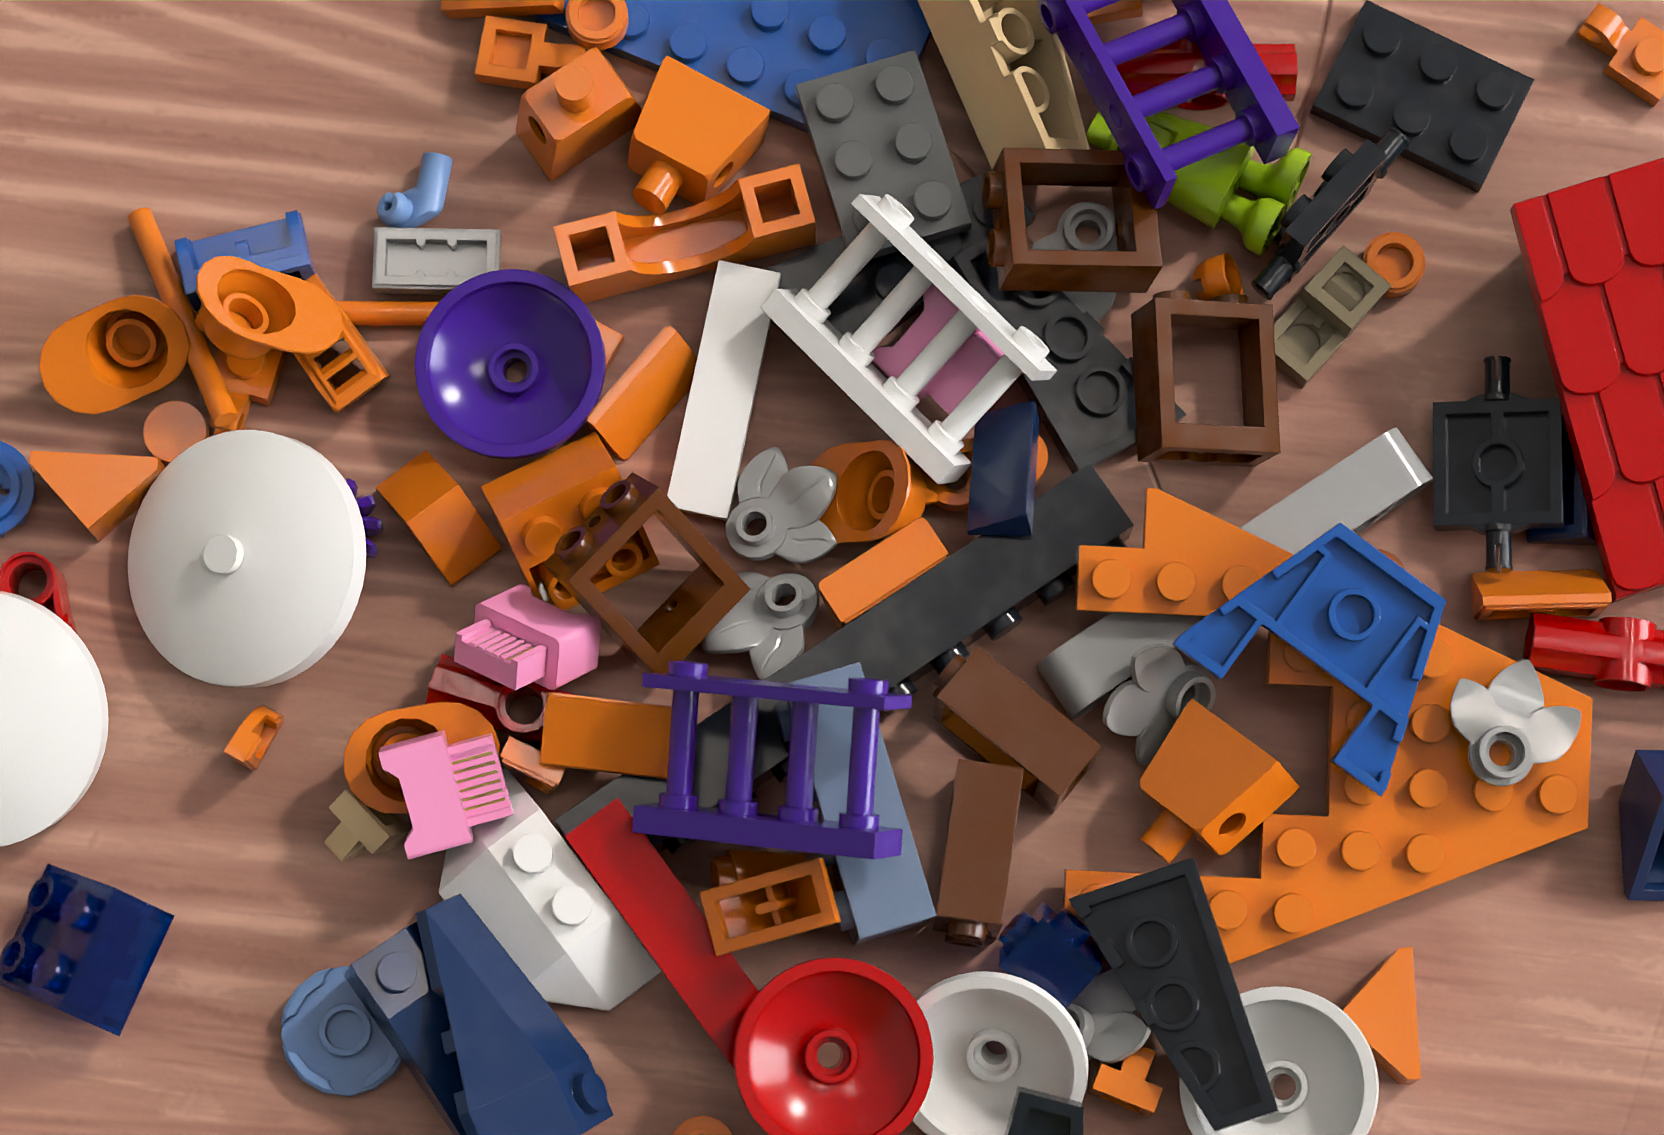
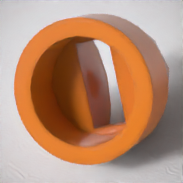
M1222 253L1207 258L1196 267L1191 277L1192 283L1201 282L1204 289L1195 294L1198 300L1211 301L1213 297L1219 295L1244 294L1239 268L1229 253Z

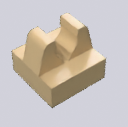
M346 789L328 807L341 823L324 841V844L343 862L349 856L352 859L356 858L366 848L371 854L394 849L410 830L394 813H382L365 806L350 789Z

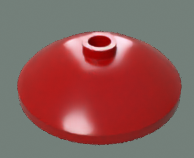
M831 957L809 960L794 965L771 979L748 1005L741 1019L734 1046V1071L740 1095L752 1117L769 1135H898L909 1125L920 1110L930 1087L933 1073L934 1056L931 1033L927 1020L915 998L898 980L887 972L865 962L849 958ZM828 1042L836 1043L840 1049L839 1061L831 1067L821 1066L817 1059L819 1048Z

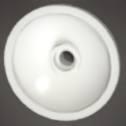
M985 971L970 972L938 982L916 999L930 1029L934 1056L930 1087L920 1110L913 1118V1122L926 1135H1004L1017 1086L1078 1102L1083 1101L1088 1081V1058L1084 1040L1079 1028L1067 1010L1042 988L1009 974ZM989 1041L1000 1042L1005 1046L1007 1052L1000 1055L993 1054L987 1049L985 1043Z
M1263 987L1240 994L1279 1112L1215 1132L1180 1077L1181 1105L1192 1135H1367L1376 1114L1379 1096L1378 1071L1370 1045L1357 1024L1343 1010L1329 1000L1314 993L1291 987ZM1283 1074L1290 1075L1296 1083L1294 1095L1287 1100L1278 1098L1273 1090L1274 1081Z

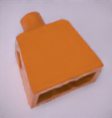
M595 47L535 84L521 96L515 131L548 180L552 182L635 128L643 108L614 67L600 50Z
M666 55L660 65L630 141L627 165L632 171L642 176L632 192L634 199L646 210L661 214L665 212L676 194L694 204L714 197L762 146L771 110Z
M1191 699L1184 707L1140 779L1139 789L1162 812L1139 840L1168 864L1171 863L1192 836L1216 854H1227L1286 802L1300 786L1275 758L1194 699Z

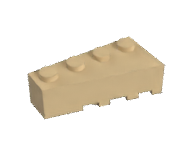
M917 0L992 169L1003 148L1090 150L1063 45L1056 33L1051 34L1044 27L1038 12V0Z

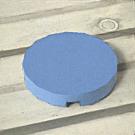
M340 966L318 971L296 987L283 1009L281 1038L286 1061L302 1081L325 1094L352 1097L379 1088L397 1073L403 1061L346 980L345 975L349 967Z

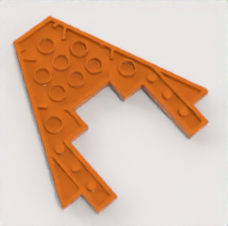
M1146 488L1142 548L1078 546L1075 611L1206 617L1294 554L1162 490ZM1439 624L1422 679L1418 683L1407 717L1409 720L1402 742L1399 743L1393 761L1388 787L1382 796H1377L1330 762L1365 714L1369 705L1268 631L1266 684L1330 687L1325 816L1271 814L1260 824L1258 878L1200 875L1229 963L1231 964L1587 829L1593 698L1537 672L1544 697V707L1567 706L1580 710L1581 722L1576 738L1568 751L1559 759L1547 763L1533 764L1529 773L1519 782L1508 786L1487 784L1479 779L1471 769L1468 761L1469 743L1453 726L1450 714L1451 697L1459 679L1472 680L1488 689L1491 681L1500 671L1517 662ZM1494 742L1489 749V756L1496 765L1505 766L1510 759V752L1505 744ZM1064 869L1062 935L1092 936L1070 903V898L1145 873Z

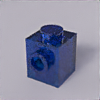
M1044 902L1031 915L1024 910L1020 911L1007 924L998 938L1004 944L1000 948L999 967L1009 975L1022 978L1042 988L1053 996L1065 1009L1102 970V952L1087 940L1091 933L1074 914L1065 908H1061L1056 913Z

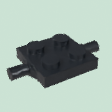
M1390 127L1376 145L1367 139L1354 154L1346 148L1343 149L1323 172L1321 178L1324 181L1314 193V199L1311 200L1303 194L1291 206L1280 221L1283 227L1273 239V242L1279 246L1274 252V258L1251 281L1252 287L1259 295L1267 300H1271L1287 280L1290 282L1300 272L1314 254L1367 197L1376 180L1383 179L1387 175V169L1410 145L1409 140L1402 132L1394 127Z
M1494 356L1483 359L1485 364V394H1480L1466 401L1433 402V526L1436 531L1471 530L1486 535L1485 571L1498 573V548H1500V569L1502 573L1513 571L1512 534H1517L1527 529L1564 528L1563 412L1559 398L1528 399L1510 393L1511 358L1498 356L1499 379L1496 381V360Z

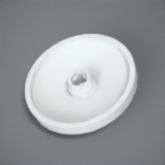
M236 430L208 437L189 447L172 460L156 478L141 503L132 528L128 550V582L131 599L140 624L151 643L161 655L182 672L207 683L235 688H257L281 683L297 676L320 660L333 647L348 625L358 604L366 570V537L363 520L355 497L343 476L332 463L310 446L289 437L259 430Z
M0 591L1 847L25 840L46 830L62 819L82 799L99 770L105 752L109 722L108 702L99 669L79 636L59 616L44 606L25 597Z

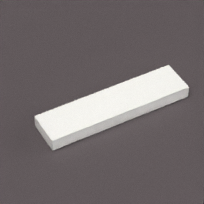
M721 260L718 261L667 494L668 498L682 512L727 521L730 515L772 321L759 307L775 289H779L781 273Z

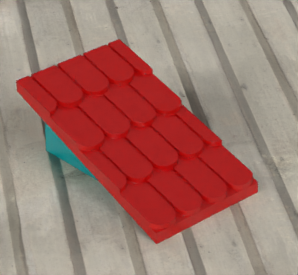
M1659 158L1608 174L1604 177L1601 176L1556 190L1543 196L1540 195L1514 203L1510 209L1606 581L1611 592L1612 603L1664 587V158Z

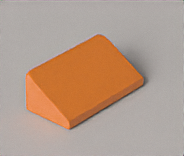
M669 325L662 329L597 403L588 416L589 432L596 431L603 445L620 460H628L691 389L697 356L674 328Z
M923 517L917 518L909 525L822 579L818 584L819 592L836 628L840 630L948 558L949 552L928 521Z
M1592 569L1510 571L1502 573V571H1498V573L1475 572L1470 578L1472 615L1476 620L1530 619L1533 613L1590 618L1598 617L1612 603L1611 592L1599 572Z
M548 692L545 704L540 765L667 780L672 707Z

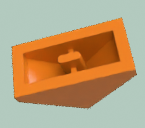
M31 450L29 461L32 467L98 542L140 508L151 485L166 468L159 457Z
M427 450L423 451L375 487L452 588L503 550L457 482Z
M824 857L699 892L716 956L841 922Z
M1402 947L1388 956L1341 1010L1357 1024L1364 1034L1376 1064L1398 1084H1412L1421 1079L1413 947Z

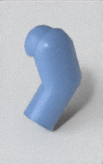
M424 153L416 186L403 193L396 192L392 194L387 192L384 194L377 205L379 219L388 228H417L438 216L444 208L453 159L440 153Z

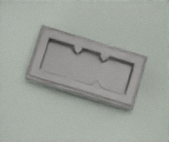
M375 227L372 275L374 294L447 295L451 290L468 279L487 272L501 270V231L497 229Z

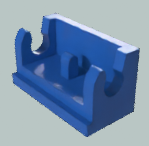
M298 210L285 213V219L196 241L188 240L187 237L174 240L185 294L194 310L199 311L202 304L196 291V276L202 265L214 257L234 256L263 268L297 277L304 281L315 274L300 212L298 213Z

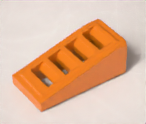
M315 273L305 281L319 287L334 300L342 314L343 330L337 342L344 338L350 348L324 367L316 359L323 352L305 355L293 354L334 413H340L389 378L390 374ZM358 359L364 369L337 387L331 377Z

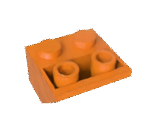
M596 431L481 486L505 540L528 586L531 588L533 596L564 611L579 603L548 571L543 563L555 552L558 540L568 530L580 526L600 506V500L605 491L616 482L622 480L617 466ZM643 525L590 579L601 593L660 565Z

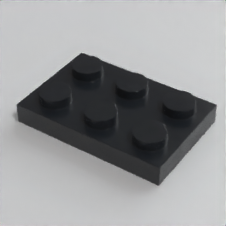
M1366 0L1310 113L1366 140L1369 139L1374 144L1380 141L1390 127H1394L1402 132L1410 142L1409 147L1399 156L1479 193L1534 79Z

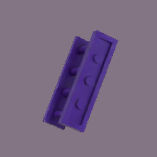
M1038 0V12L1044 27L1049 33H1056L1125 157V169L1131 184L1137 191H1144L1154 210L1166 204L1177 179L1174 171L1243 143L1250 147L1254 146L1264 165L1287 155L1300 127L1228 0H1171L1177 10V15L1106 43H1102L1087 14L1121 0ZM1185 38L1189 42L1195 41L1206 61V67L1136 95H1131L1116 68L1117 65ZM1214 90L1226 96L1236 114L1234 120L1162 149L1145 120L1147 117Z
M668 661V672L644 673L642 675V687L673 690L666 792L659 793V803L634 806L632 832L872 860L901 855L903 829L879 826L880 815L873 813L880 710L911 708L912 695L888 693V680L872 678H848V689L708 676L707 663L690 661ZM699 692L732 696L725 798L718 800V808L698 806L699 795L692 794ZM759 698L792 701L785 805L778 806V815L758 813V801L752 800ZM819 704L853 707L847 805L845 812H839V822L818 819V808L812 807Z

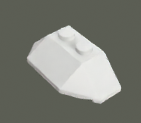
M505 768L502 771L512 803L513 815L471 826L473 832V841L471 843L446 850L439 894L446 900L461 893L546 1002L610 1012L658 976L661 970L539 806L511 772Z

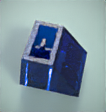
M47 864L42 877L37 880L30 890L27 900L28 907L14 937L8 941L1 953L0 986L120 1036L174 915L115 887Z

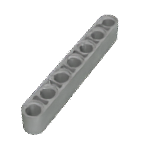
M1395 427L1337 463L1240 527V529L1295 554L1340 522L1354 533H1360L1422 491L1433 481V477L1398 428ZM1110 613L1052 651L1036 665V668L1070 718L1074 720L1107 700L1119 685L1133 680L1131 656L1134 652L1151 644L1168 645L1180 652V650L1172 645L1174 640L1204 617Z

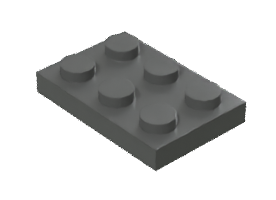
M916 50L795 85L796 96L846 248L869 223L851 204L859 194L879 196L881 199L885 194H888L896 199L912 214L914 221L909 226L926 243L971 230L972 220ZM887 240L871 259L899 250Z

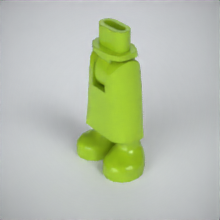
M1098 110L1086 133L1088 143L1102 150L1121 151ZM1165 112L1145 118L1161 149L1214 128ZM1243 143L1174 171L1177 179L1168 197V203L1212 229L1220 219L1224 220L1241 232L1244 245L1249 252L1262 257L1273 242L1280 228V221L1284 213L1286 214L1291 208L1310 166L1313 153L1299 147L1293 148L1277 162L1264 165L1261 162L1251 160L1255 148ZM1240 187L1260 199L1249 200L1235 194V191Z

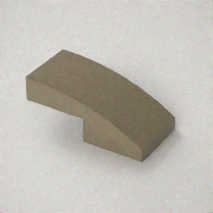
M1343 245L1304 287L1298 299L1275 322L1276 367L1303 389L1378 304L1392 285Z

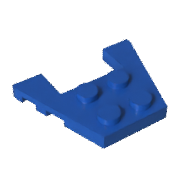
M1340 522L1177 636L1172 645L1216 678L1222 679L1259 627L1262 626L1369 705L1365 714L1330 762L1375 795L1382 796L1388 787L1393 761L1399 743L1402 742L1418 683L1422 679L1447 600Z

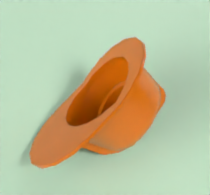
M234 256L214 257L202 265L196 276V291L202 304L196 316L195 326L205 332L209 340L218 349L230 356L240 359H255L265 355L274 348L304 355L323 352L337 342L343 330L342 314L334 300L319 287L300 278L263 268Z
M137 294L105 302L68 319L54 329L42 347L39 370L45 389L57 403L73 412L98 414L117 409L157 391L177 379L187 363L190 342L185 324L171 307L156 298Z
M876 440L841 444L827 449L812 463V466L830 469L838 476L837 489L833 500L819 519L832 532L837 544L886 539L917 518H921L925 505L938 502V495L927 488V481L923 470L912 459L908 458L905 451L894 441Z
M436 702L385 711L367 718L352 732L344 750L343 772L350 790L365 806L382 813H409L399 778L382 769L378 753L380 748L441 730L445 731L448 744L492 733L500 760V743L493 725L478 710L456 702Z

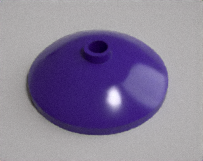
M503 269L480 274L451 290L435 306L427 318L420 333L415 354L416 384L420 398L431 419L458 445L479 455L498 459H520L539 455L557 447L574 435L583 426L592 409L596 406L602 391L606 371V355L601 332L594 317L582 300L565 285L551 277L519 269ZM517 362L525 363L528 368L526 377L520 382L508 381V368Z

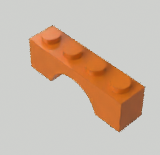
M799 163L737 179L734 184L722 193L701 203L679 210L653 215H626L612 211L553 227L568 288L584 304L716 270L719 260L739 264L816 244V222Z

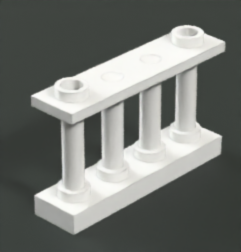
M859 194L851 204L869 221L859 235L810 290L802 288L799 292L797 289H775L759 308L937 484L957 482L972 465V462L960 451L964 447L961 439L1022 372L1032 381L1050 380L1057 370L1045 359L1046 355L1050 352L1048 347L1033 332L1024 326H1020L1016 331L909 226L914 221V217L900 202L888 194H885L882 199L879 196ZM889 240L914 267L854 334L846 332L842 335L827 320L831 314L828 307ZM934 284L959 310L898 378L890 376L887 379L871 364L875 358L872 351L927 289ZM979 328L1004 355L943 422L935 420L932 424L915 407L920 402L917 394L971 334Z

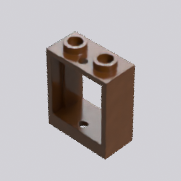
M1003 148L992 171L985 172L982 182V201L985 209H992L994 229H990L988 234L987 260L990 267H997L999 290L1147 293L1163 267L1157 209H1153L1144 191H1137L1131 184L1126 173L1125 157L1122 151ZM1022 185L1112 187L1118 251L1028 249Z
M1169 290L1154 294L1151 301L1131 314L1138 462L1256 467L1281 453L1273 304L1249 303V297L1243 294L1219 295L1213 297L1211 301L1191 300V294L1187 291ZM1171 326L1239 329L1244 426L1176 423Z
M633 472L626 479L616 482L605 491L601 497L600 506L580 526L568 530L558 540L555 552L543 563L590 615L600 620L601 627L633 662L649 673L668 672V661H682L750 591L747 584L658 486ZM654 514L696 560L699 566L636 630L590 579Z
M979 646L968 660L957 654L936 679L934 684L937 688L932 694L936 698L933 718L988 763L1024 768L1021 790L1052 815L1093 766L1101 745Z
M965 759L958 760L935 910L936 917L933 924V930L946 932V943L982 948L986 938L997 940L1003 924L1024 768Z

